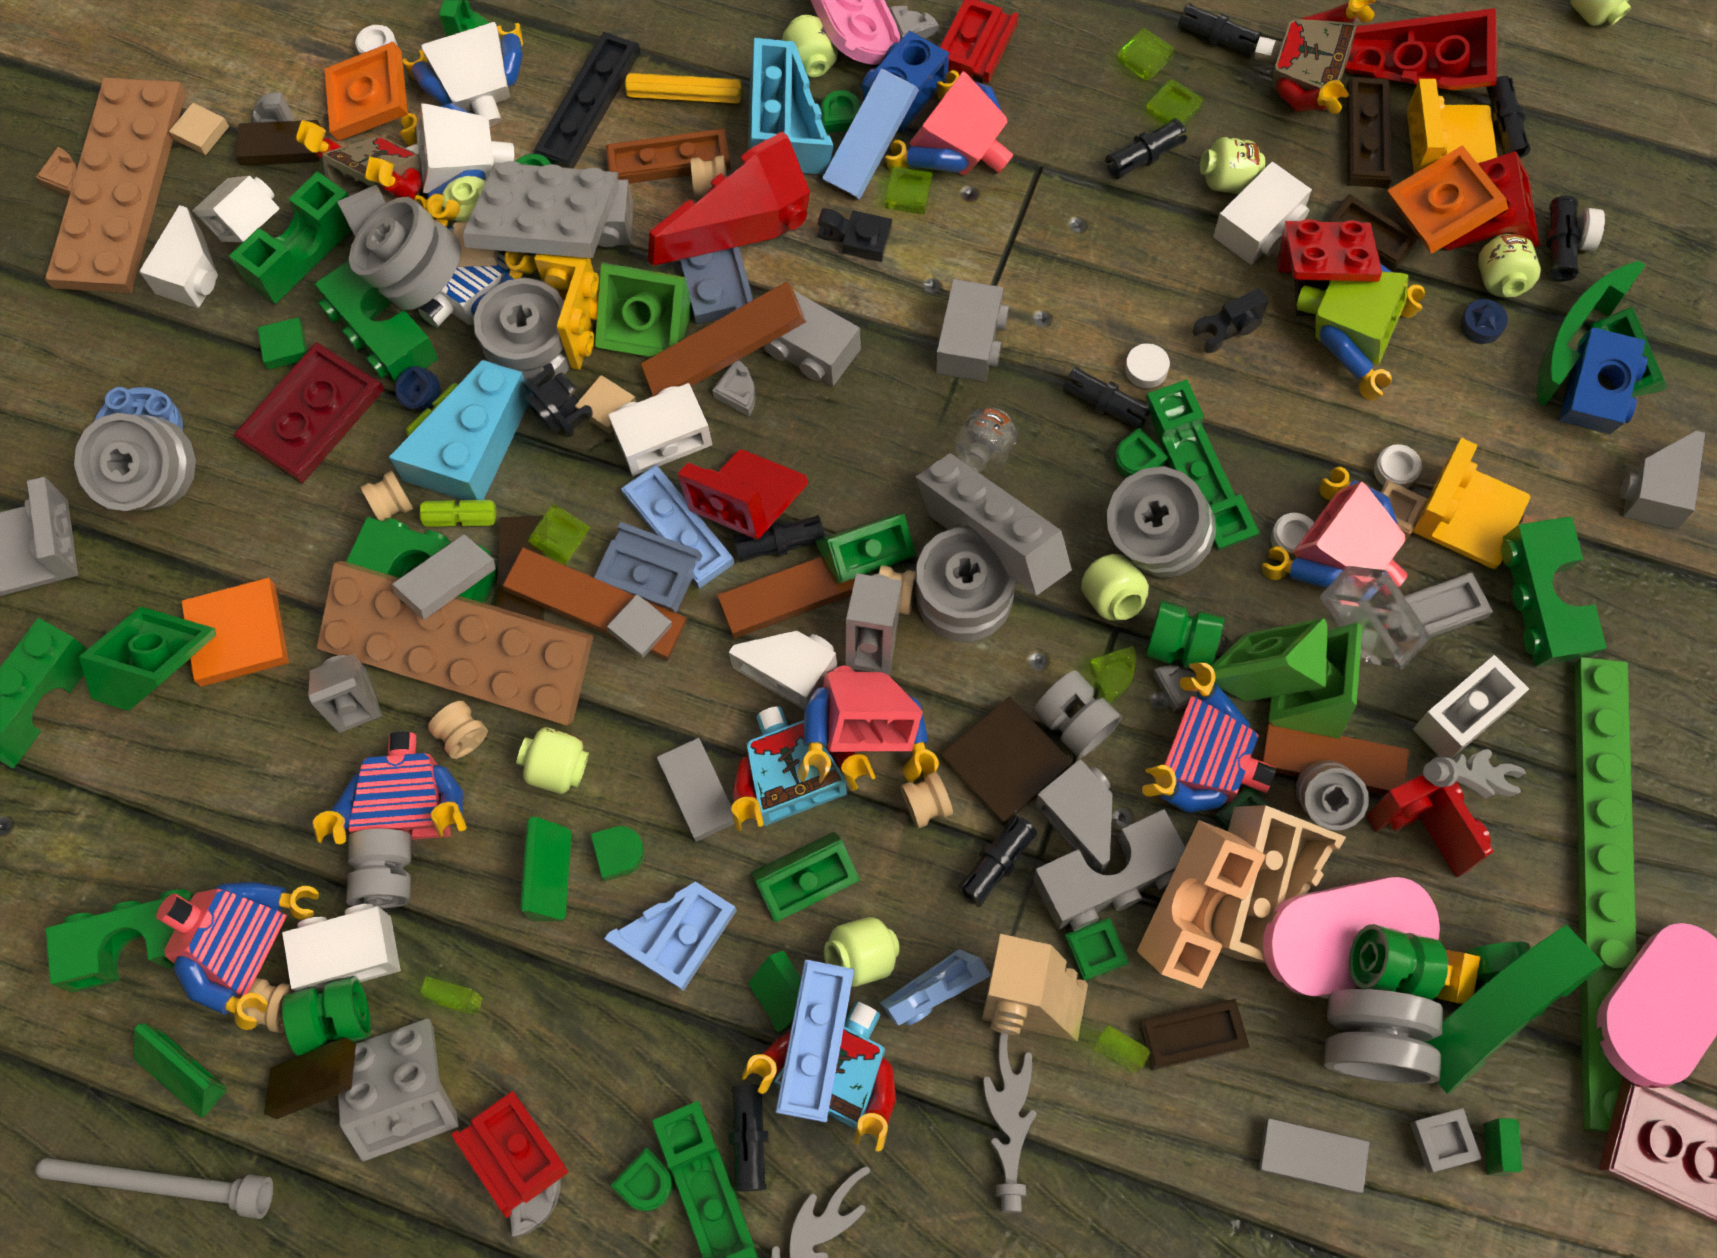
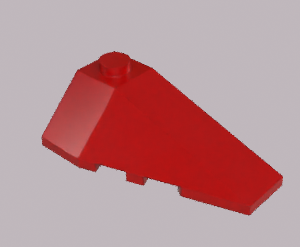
M1496 8L1357 26L1344 72L1417 84L1419 79H1436L1437 88L1447 90L1495 86L1498 73Z
M782 131L752 147L740 157L743 165L726 178L720 173L710 181L712 187L697 203L693 200H687L649 232L647 261L652 266L774 239L788 230L792 231L799 228L807 217L810 190L789 137Z

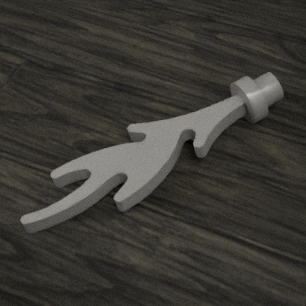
M1489 749L1472 755L1468 758L1467 762L1464 754L1453 758V760L1448 757H1436L1427 763L1423 770L1425 778L1435 786L1448 787L1458 782L1473 789L1485 799L1495 795V793L1509 797L1520 793V788L1508 783L1504 775L1519 778L1525 775L1526 772L1523 768L1513 764H1500L1492 767L1489 763L1492 752Z
M1000 1033L998 1068L1003 1083V1091H996L990 1077H985L982 1082L983 1093L993 1121L1009 1140L1007 1145L1002 1144L997 1138H993L990 1142L1001 1162L1005 1184L996 1185V1197L1001 1198L1002 1213H1021V1198L1026 1197V1185L1017 1184L1019 1158L1025 1136L1037 1115L1034 1110H1031L1024 1118L1019 1116V1111L1024 1105L1030 1086L1032 1054L1026 1053L1024 1055L1020 1074H1014L1008 1059V1034Z
M863 1167L855 1172L837 1189L820 1217L813 1215L817 1199L816 1195L811 1194L793 1224L789 1245V1258H828V1254L825 1252L815 1253L813 1246L824 1243L842 1233L865 1212V1206L860 1205L851 1213L841 1216L838 1213V1208L850 1188L859 1179L869 1174V1167ZM778 1246L772 1248L771 1258H780Z

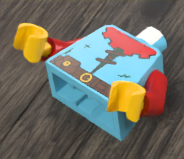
M776 706L763 710L756 716L763 736L746 743L748 755L739 761L732 790L734 803L731 807L735 828L737 831H742L741 824L747 819L757 820L758 827L766 826L847 795L846 781L850 790H857L858 786L855 779L859 776L867 775L871 780L876 778L868 758L855 752H830L827 746L822 747V751L831 760L829 772L822 783H819V770L809 765L808 775L805 781L801 782L797 775V769L808 752V746L803 745L804 720L788 725L781 707Z
M855 1001L844 1023L828 1115L856 1129L854 1143L859 1145L861 1136L865 1134L875 1136L878 1139L875 1151L879 1152L884 1147L888 1123L896 1103L894 1070L891 1063L884 1058L885 1048L869 1039L881 1014L873 1008ZM791 1031L779 1037L763 1054L752 1056L741 1076L743 1080L752 1073L762 1076L763 1081L758 1088V1092L761 1094L768 1091L775 1075L777 1077L774 1082L777 1088L780 1089Z

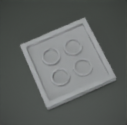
M514 161L495 163L463 231L465 248L593 258L619 188L618 172L603 171L599 168H562L553 164L545 166L521 165Z

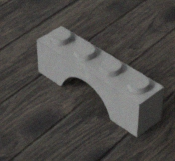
M951 453L936 461L932 466L916 476L928 516L947 530L967 525L974 529L993 549L1007 574L1035 596L1072 571L1062 531Z

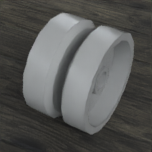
M401 197L381 206L360 228L351 245L349 263L353 272L374 288H378L383 296L400 309H415L428 303L439 294L452 278L460 261L461 245L459 238L443 224L433 220L432 215L410 197Z
M519 278L507 280L487 292L479 301L473 317L475 335L483 349L487 362L520 371L525 380L527 378L532 380L543 371V366L548 363L553 365L555 376L561 372L565 375L571 367L557 329L564 300L555 288L541 280Z
M114 413L103 416L89 425L83 431L76 445L74 467L79 484L89 497L107 509L121 511L157 510L173 505L188 491L194 479L196 465L191 441L179 426L163 417Z
M1164 466L1145 468L1127 477L1113 492L1107 509L1108 531L1115 546L1140 571L1160 578L1180 576L1196 568L1210 553L1216 536L1215 515L1197 483L1183 472ZM1162 521L1163 525L1157 527L1158 523Z
M955 527L937 534L924 546L916 567V606L923 622L937 635L955 642H975L992 635L1006 622L1013 605L1016 581L1007 574L993 549L971 527Z
M1344 989L1333 991L1328 995L1327 1021L1337 1030L1342 1031V1033H1337L1325 1040L1324 1066L1328 1070L1355 1078L1398 1084H1430L1440 1081L1441 1054L1432 1045L1425 1043V1041H1430L1442 1034L1443 1008L1441 1004L1427 998L1385 990Z

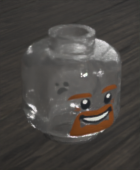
M978 408L968 415L955 436L954 449L958 458L975 471L994 472L1001 469L1017 443L1018 432L1011 418L1004 411L997 408Z

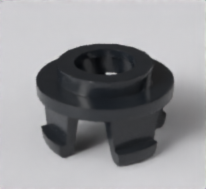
M551 363L543 366V371L532 380L527 378L522 382L528 392L523 396V399L541 422L555 435L561 431L570 438L575 434L573 429L584 419L589 420L593 416V410L588 405L576 411L575 405L579 401L573 394L576 387L563 372L555 376V370Z

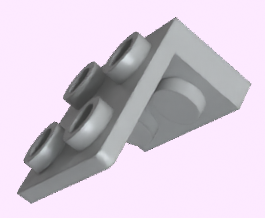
M46 477L27 481L29 499L25 500V506L0 512V596L78 576L68 499Z
M424 1019L356 1043L352 1088L347 1092L339 1094L338 1099L340 1127L362 1162L459 1127L457 1112L440 1083L434 1026L430 1019Z

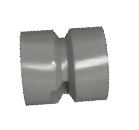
M1073 670L1057 681L1042 696L1034 707L1033 712L1051 730L1060 729L1062 731L1061 741L1078 758H1082L1093 751L1112 733L1120 723L1122 716L1105 698L1095 699L1093 697L1095 688L1078 671ZM1079 705L1081 709L1070 719L1067 715Z
M1319 760L1309 764L1300 773L1296 782V797L1301 808L1319 826L1329 830H1345L1355 826L1364 817L1369 806L1368 791L1364 782L1344 764L1334 760Z
M377 828L360 830L349 834L347 863L354 867L355 870L347 876L346 903L348 905L373 904L374 907L378 906L381 909L409 904L411 875L404 870V867L411 862V835L409 833L395 829Z

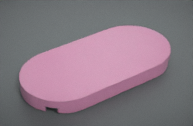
M811 0L830 41L841 52L854 60L872 65L881 64L890 46L895 42H900V32L885 0Z
M1381 877L1286 899L1274 911L1277 913L1272 923H1267L1263 935V952L1266 964L1278 982H1283L1286 987L1290 988L1289 990L1297 994L1323 996L1331 994L1333 991L1359 987L1351 977L1349 957L1355 937L1366 925L1377 924L1398 929L1403 933L1410 932L1439 940V917L1433 900L1416 882L1401 877Z
M1678 923L1669 925L1653 934L1599 1006L1596 1016L1597 1028H1602V1035L1604 1037L1600 1044L1612 1066L1629 1081L1644 1087L1653 1085L1659 1088L1669 1087L1681 1082L1692 1073L1717 1036V939L1702 928L1691 924Z

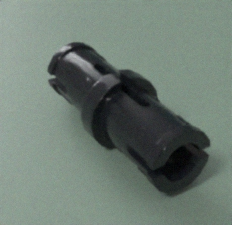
M1187 3L1183 12L1186 13V16L1196 19V21L1181 15L1178 28L1186 29L1208 38L1211 45L1218 46L1220 43L1244 53L1248 57L1252 56L1256 48H1254L1253 44L1242 39L1257 44L1261 36L1260 31H1254L1229 21L1230 17L1226 14L1221 13L1220 16L1193 6L1191 3Z
M1499 76L1495 86H1486L1493 111V129L1499 133L1503 155L1516 151L1521 159L1531 151L1523 123L1526 119L1525 111L1517 102L1513 78Z
M1174 118L1150 133L1145 134V132L1136 135L1132 143L1106 156L1105 162L1109 164L1107 165L1109 173L1112 177L1119 180L1124 175L1144 164L1150 166L1157 162L1160 155L1187 141V135L1178 136L1186 132L1185 127L1180 120Z
M1573 196L1556 197L1549 205L1551 230L1547 233L1546 245L1551 249L1550 277L1559 282L1573 280L1579 274L1578 243L1581 240L1582 232L1577 228L1578 200Z
M1077 366L1072 369L1068 377L1080 382L1083 386L1072 380L1070 382L1066 380L1063 391L1069 392L1096 406L1095 411L1101 415L1107 412L1133 426L1134 429H1141L1146 419L1132 413L1131 410L1142 416H1148L1150 413L1148 404L1120 391L1119 385L1112 381L1107 384Z
M816 515L781 524L780 521L774 522L758 540L745 534L733 535L739 562L776 553L780 557L788 555L787 551L817 544L816 540L825 537L822 523H820V516Z
M1013 815L992 844L985 845L980 851L979 855L981 858L956 888L960 895L971 904L981 907L1004 876L1009 877L1015 870V861L1037 835V830L1024 818Z
M756 1084L731 1087V1093H733L734 1132L729 1133V1145H734V1191L767 1190V1184H765L764 1144L769 1143V1132L763 1131L762 1094L758 1092L760 1085Z

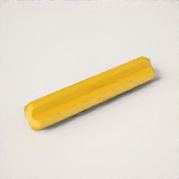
M629 73L626 76L625 82L626 94L630 98L738 104L741 102L743 95L742 81L739 79Z

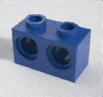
M909 30L899 43L895 42L890 46L882 63L876 69H871L866 74L861 87L863 101L881 68L915 85L919 91L898 130L903 132L937 92L936 83L938 81L946 82L949 52Z

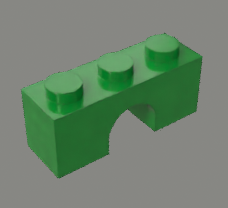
M318 171L310 177L288 199L293 207V219L283 234L273 238L258 227L229 255L246 284L276 305L351 231L338 204V201L349 197L348 193Z
M349 260L315 283L323 300L318 302L321 310L333 324L340 320L345 326L341 330L343 335L356 351L361 348L366 350L369 356L365 359L380 379L387 375L396 385L397 378L405 369L412 366L425 369L439 359L429 337L405 310L389 320L374 321L375 317L390 306L391 303L389 299L379 292L378 288H374L351 270Z
M1572 516L1519 524L1504 535L1501 546L1502 559L1504 564L1511 569L1514 581L1512 598L1515 607L1522 613L1526 628L1523 633L1524 646L1526 651L1533 656L1535 667L1574 661L1580 657L1590 658L1607 649L1596 605L1572 606L1566 604L1556 595L1553 588V576L1555 573L1565 572L1584 560Z
M367 517L346 562L401 578L452 542L444 535L435 531L426 530L423 534L410 530L407 525L392 518H385L384 521ZM478 545L483 551H485L489 556H491L490 552L486 548ZM496 564L494 571L459 596L486 604L498 576Z
M39 617L0 667V762L12 769L15 768L42 732L32 722L34 709L40 699L55 688H61L70 694L84 675L79 656L87 648L71 635Z
M185 889L170 890L161 893L159 900L143 904L139 901L121 902L113 905L111 912L99 915L92 913L73 914L65 917L63 924L47 927L46 940L50 984L73 993L119 981L118 959L120 953L128 943L144 937L146 942L148 960L166 969L174 967L175 964L165 956V947L175 929L157 920L156 914L162 902L169 895L174 893L190 902L194 894Z

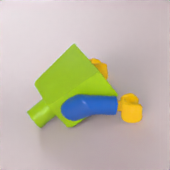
M1380 264L1382 275L1378 282L1331 280L1327 290L1304 285L1297 302V310L1316 314V338L1356 379L1363 378L1359 384L1360 393L1364 398L1372 401L1383 396L1382 390L1375 385V382L1379 387L1385 388L1392 381V376L1388 371L1384 369L1374 371L1372 369L1373 364H1380L1400 315L1406 318L1415 316L1422 310V305L1418 302L1425 297V290L1421 285L1416 284L1407 288L1408 274L1392 272L1382 264Z

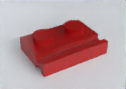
M964 0L940 48L949 52L948 70L957 71L959 74L964 71L971 78L973 75L982 77L983 82L989 84L1018 25L1019 14L1015 12L1012 15L1003 13L1002 8L979 0Z
M514 1091L471 1120L472 1124L460 1133L457 1130L451 1134L505 1218L512 1215L511 1210L523 1201L525 1204L569 1173Z

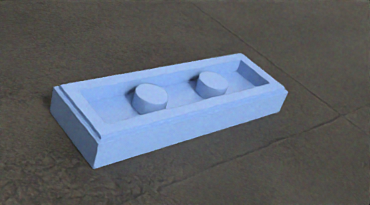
M881 68L822 179L860 200L919 89L910 82Z
M657 464L621 488L623 496L654 534L700 551L703 556L700 562L697 561L692 581L699 589L735 564L731 554L699 515L689 511L685 498Z
M805 959L775 1113L827 1122L854 969Z

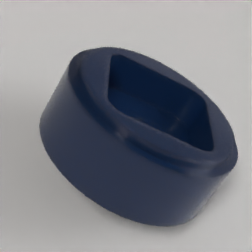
M1488 299L1476 300L1465 310L1461 318V329L1474 342L1481 344L1492 343L1505 330L1508 316L1505 309L1497 302Z
M418 366L409 367L397 378L395 385L396 397L403 406L416 411H424L427 408H431L433 406L432 403L439 397V380L433 372Z

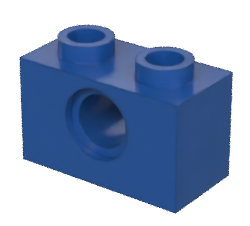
M1592 327L1578 342L1576 351L1582 355L1571 369L1558 421L1607 434L1613 433L1624 423H1629L1637 404V398L1631 397L1634 384L1641 380L1647 365V357L1642 356L1646 340ZM1601 374L1609 377L1613 382L1614 390L1603 388L1598 381V375Z

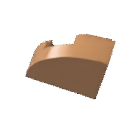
M57 147L36 176V179L42 186L69 197L78 166L65 150Z

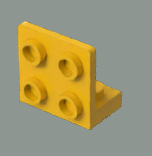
M1419 79L1407 108L1414 174L1462 145L1477 163L1496 158L1497 151L1490 106L1444 105L1443 96H1438L1436 79Z
M536 254L534 260L541 280L555 288L564 300L557 329L570 367L580 370L584 357L591 355L594 345L593 328L597 320L599 298L598 273L594 272L590 258Z
M1460 438L1447 459L1412 532L1487 567L1496 569L1502 561V537L1519 524L1530 500V495L1477 471L1478 464L1471 462V459L1478 445Z

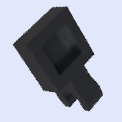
M823 208L818 219V225L820 226L818 237L827 241L843 242L842 253L882 262L892 230L893 219L853 210L850 220H848L835 210Z
M1258 288L1224 304L1220 313L1198 319L1194 324L1192 333L1194 336L1200 335L1203 332L1213 334L1214 337L1208 339L1204 347L1206 353H1213L1221 348L1224 340L1237 334L1244 336L1256 330L1262 323L1269 300L1262 290Z

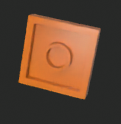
M394 42L324 69L329 131L338 141L408 115L402 51Z
M1463 145L1387 190L1390 201L1431 254L1508 209L1507 200Z
M270 578L182 600L185 620L213 627L216 631V636L190 658L194 681L200 687L289 663L276 587Z

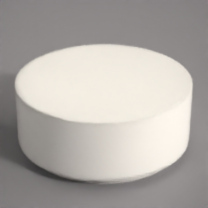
M371 25L359 32L355 44L359 54H363L390 42H394L397 45L393 32L388 27Z
M1585 208L1580 212L1577 219V228L1581 230L1582 236L1578 243V250L1594 252L1598 248L1605 224V214L1602 209Z
M1138 345L1128 354L1125 365L1126 376L1130 382L1141 388L1159 386L1167 377L1170 366L1169 357L1157 345Z
M1399 444L1388 446L1382 450L1374 465V474L1380 484L1384 486L1386 481L1390 480L1406 489L1415 483L1422 470V462L1419 455L1412 448Z
M1300 513L1283 515L1277 520L1272 530V546L1284 548L1288 552L1289 559L1295 560L1297 556L1292 552L1314 522L1306 515Z

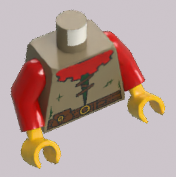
M1349 0L1348 3L1301 19L1290 20L1283 41L1260 36L1254 54V61L1275 66L1271 87L1277 91L1278 95L1294 111L1324 110L1331 114H1338L1341 111L1342 106L1337 99L1349 96V93L1341 83V79L1356 32L1357 24L1353 22L1356 17L1363 23L1370 22L1374 18L1375 12L1367 5L1375 3L1376 0Z
M301 121L296 140L323 159L325 177L345 190L349 196L374 185L378 186L386 203L401 197H410L414 200L421 193L422 177L417 144L404 148L384 137H374L342 147L329 138L323 139L326 132L324 128L309 121Z

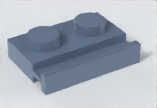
M739 247L680 260L684 277L687 280L696 324L719 320L753 300Z
M620 522L617 527L619 532L615 540H611L594 578L635 596L638 594L644 600L677 613L694 576L693 570L697 561L700 562L703 555L698 549Z

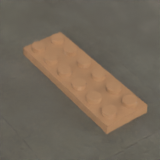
M103 78L45 278L52 289L132 293L173 142V137L169 130L179 120L186 94L180 82Z
M344 561L334 563L317 644L318 650L346 656L354 653L361 663L563 725L573 723L593 635L462 596H457L423 620L394 594L392 584L400 578Z

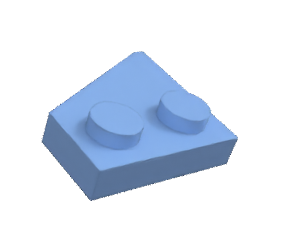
M695 881L675 893V896L666 903H658L644 911V916L620 930L616 928L610 931L604 939L622 953L676 988L684 991L737 910L734 905Z
M958 949L881 1001L880 1005L888 1018L898 1026L905 1022L907 1025H912L926 1017L934 1006L985 980L991 974L981 958Z

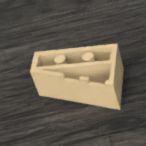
M1266 805L1234 807L1228 832L1238 835L1264 853L1266 857L1245 900L1227 894L1220 900L1213 914L1212 932L1214 937L1223 944L1220 954L1242 961L1266 963L1263 952V935L1267 923H1272L1277 913L1274 911L1286 899L1306 894L1310 887H1317L1324 875L1321 872L1322 867L1333 849H1340L1346 837Z
M1000 934L982 1020L992 1022V1030L1008 1035H1020V1030L1023 1029L1078 1042L1088 984L1085 980L1077 979L1078 973L1074 969L1066 968L1067 961L1052 945Z

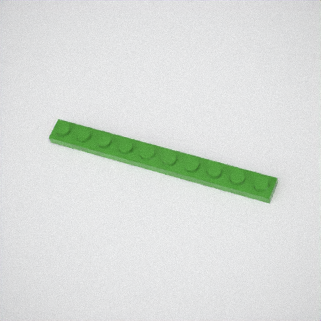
M1580 657L1574 663L1580 939L1605 964L1580 985L1583 1130L1608 1133L1623 1076L1612 1066L1604 1054L1600 1044L1604 1037L1602 1035V1028H1597L1596 1016L1602 1001L1637 955L1628 662Z

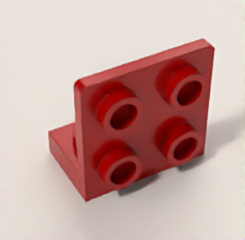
M1514 151L1478 163L1506 198L1508 209L1444 246V250L1449 251L1504 233L1524 236L1532 242L1534 248L1540 246L1529 175L1517 152Z
M1312 219L1285 221L1277 259L1279 273H1292L1293 278L1298 280L1380 281L1382 269L1371 223H1361L1354 220L1318 222Z
M742 449L738 450L718 472L712 469H704L688 462L677 473L689 511L756 540L768 530L808 485V479L805 474Z
M1424 774L1390 790L1366 815L1375 832L1391 826L1394 832L1420 818L1457 878L1469 872L1493 853V848L1490 845L1491 838L1487 828L1480 820L1472 817L1463 802L1464 795L1457 782L1448 787H1438L1428 781Z

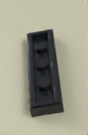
M603 31L536 145L533 154L543 155L553 165L574 169L627 74L640 54L639 43Z

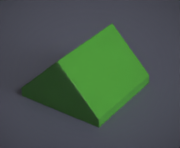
M608 263L601 264L595 347L653 357L684 339L692 313L686 277Z
M1325 618L1244 634L1211 666L1215 672V683L1221 689L1245 702L1326 688L1328 626Z
M1358 622L1327 631L1326 688L1271 697L1269 722L1273 726L1338 739L1341 738L1357 705L1363 627Z

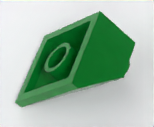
M140 606L79 656L91 700L126 711L131 710L216 636L215 628Z

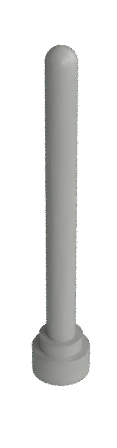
M51 1158L40 1160L35 1168L37 1176L42 1179L229 1204L231 1210H236L239 1216L262 1219L266 1215L273 1196V1181L270 1177L250 1174L244 1179L238 1178L234 1183Z

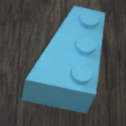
M754 38L750 66L748 150L783 131L789 137L802 172L824 175L830 165L834 145L830 135L827 136L821 121L822 113L819 105L814 103L809 89L810 81L795 42Z
M482 360L389 456L402 481L461 500H484L528 407L523 399V396L528 392L522 384L525 381L522 372Z

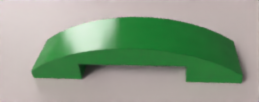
M1636 261L1610 272L1593 284L1573 305L1550 340L1541 361L1537 380V402L1544 406L1548 403L1582 355L1567 345L1595 308L1606 316H1610L1646 264Z
M1186 379L1147 393L1146 400L1162 450L1169 457L1167 461L1169 468L1183 472L1197 483L1215 515L1216 536L1213 547L1216 551L1257 537L1259 531L1241 494L1235 496L1202 426L1205 416L1188 380Z
M1564 925L1540 941L1498 973L1443 1022L1442 1034L1430 1041H1425V1043L1432 1045L1441 1054L1440 1081H1437V1083L1449 1095L1487 1063L1485 1061L1486 1058L1562 995L1564 997L1568 996L1605 964L1567 925Z
M696 1101L652 1120L668 1168L673 1173L702 1257L759 1258L738 1198L700 1102Z

